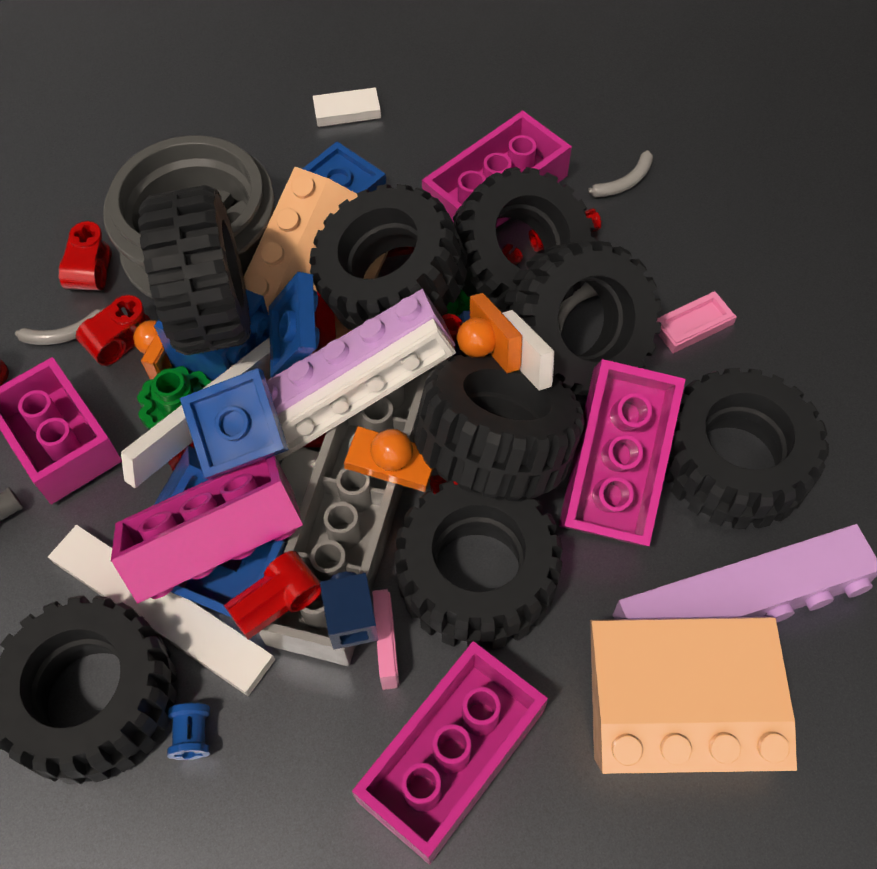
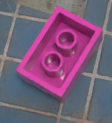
M53 357L0 386V431L32 482L51 505L122 462L110 439Z

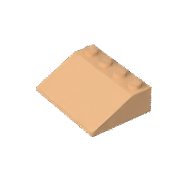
M294 167L243 277L247 290L264 296L268 315L269 305L297 272L310 274V252L312 248H316L313 243L318 230L324 229V220L330 213L334 215L339 210L338 205L346 199L350 202L357 198V193L329 178ZM388 251L379 256L370 265L363 279L377 278ZM313 283V289L314 291H317L316 286ZM335 316L336 339L352 330H348Z
M776 618L590 620L594 760L602 774L797 771L795 718Z

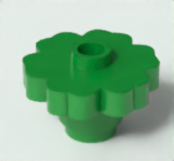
M184 366L162 370L154 379L146 381L143 384L142 390L137 395V400L141 406L138 416L142 424L150 430L181 406V397L202 390L212 381L207 379L201 371L189 374Z

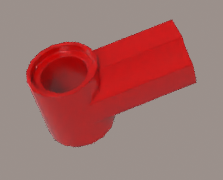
M289 551L280 555L268 565L263 578L224 604V606L249 640L286 612H298L312 604L321 594L320 581L296 551Z

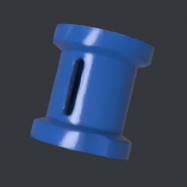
M185 703L174 705L168 709V717L173 720L172 746L167 749L168 758L193 760L210 755V746L205 744L206 718L210 716V706L200 703ZM188 724L191 726L190 739L187 738Z

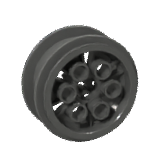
M201 135L166 139L136 153L119 169L113 178L103 208L105 229L110 240L119 250L121 264L126 276L146 296L152 298L149 279L143 262L144 255L140 244L139 207L149 195L201 185H208L217 189L230 220L244 277L275 210V195L270 176L265 168L253 156L237 145L220 138Z

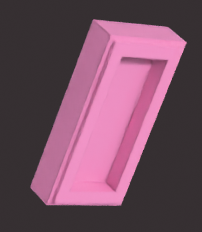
M714 291L658 317L657 322H662L660 334L658 335L674 354L734 325L737 316Z
M388 589L372 591L374 617L379 638L376 642L382 690L398 688L400 683L391 595Z

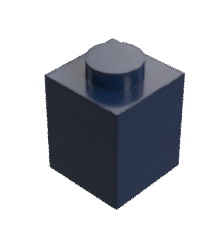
M341 572L333 575L330 580L320 582L328 635L333 650L378 641L379 638L366 573Z

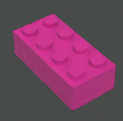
M522 110L422 179V189L429 192L432 197L438 198L454 222L453 216L458 208L479 184H482L487 177L496 172L502 174L505 169L517 167L522 173L526 167L540 170L539 175L544 176L548 172L558 177L557 182L559 183L568 176L572 146ZM498 218L496 221V228L501 226L510 218Z
M602 359L594 367L584 410V429L574 454L559 527L638 546H650L685 378Z
M276 456L217 478L209 479L115 524L111 562L137 604L149 598H161L171 592L176 585L191 578L201 579L209 575L216 566L231 559H243L252 554L258 546L271 540L280 541L291 536L296 531V528L303 526L294 491Z
M473 641L354 787L352 793L356 801L430 865L542 716L548 698Z

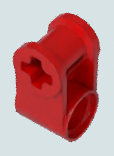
M91 221L80 222L72 227L69 232L64 256L59 264V280L64 289L103 290L106 285L107 270L112 257V251L108 243L102 241V231L96 223Z
M124 295L115 299L109 306L92 318L85 320L76 331V339L101 366L112 365L135 347L133 339L134 331L137 328L135 324L139 323L140 325L142 322L151 319L144 314V306L139 298L133 295ZM122 307L125 308L128 315H124L121 310Z

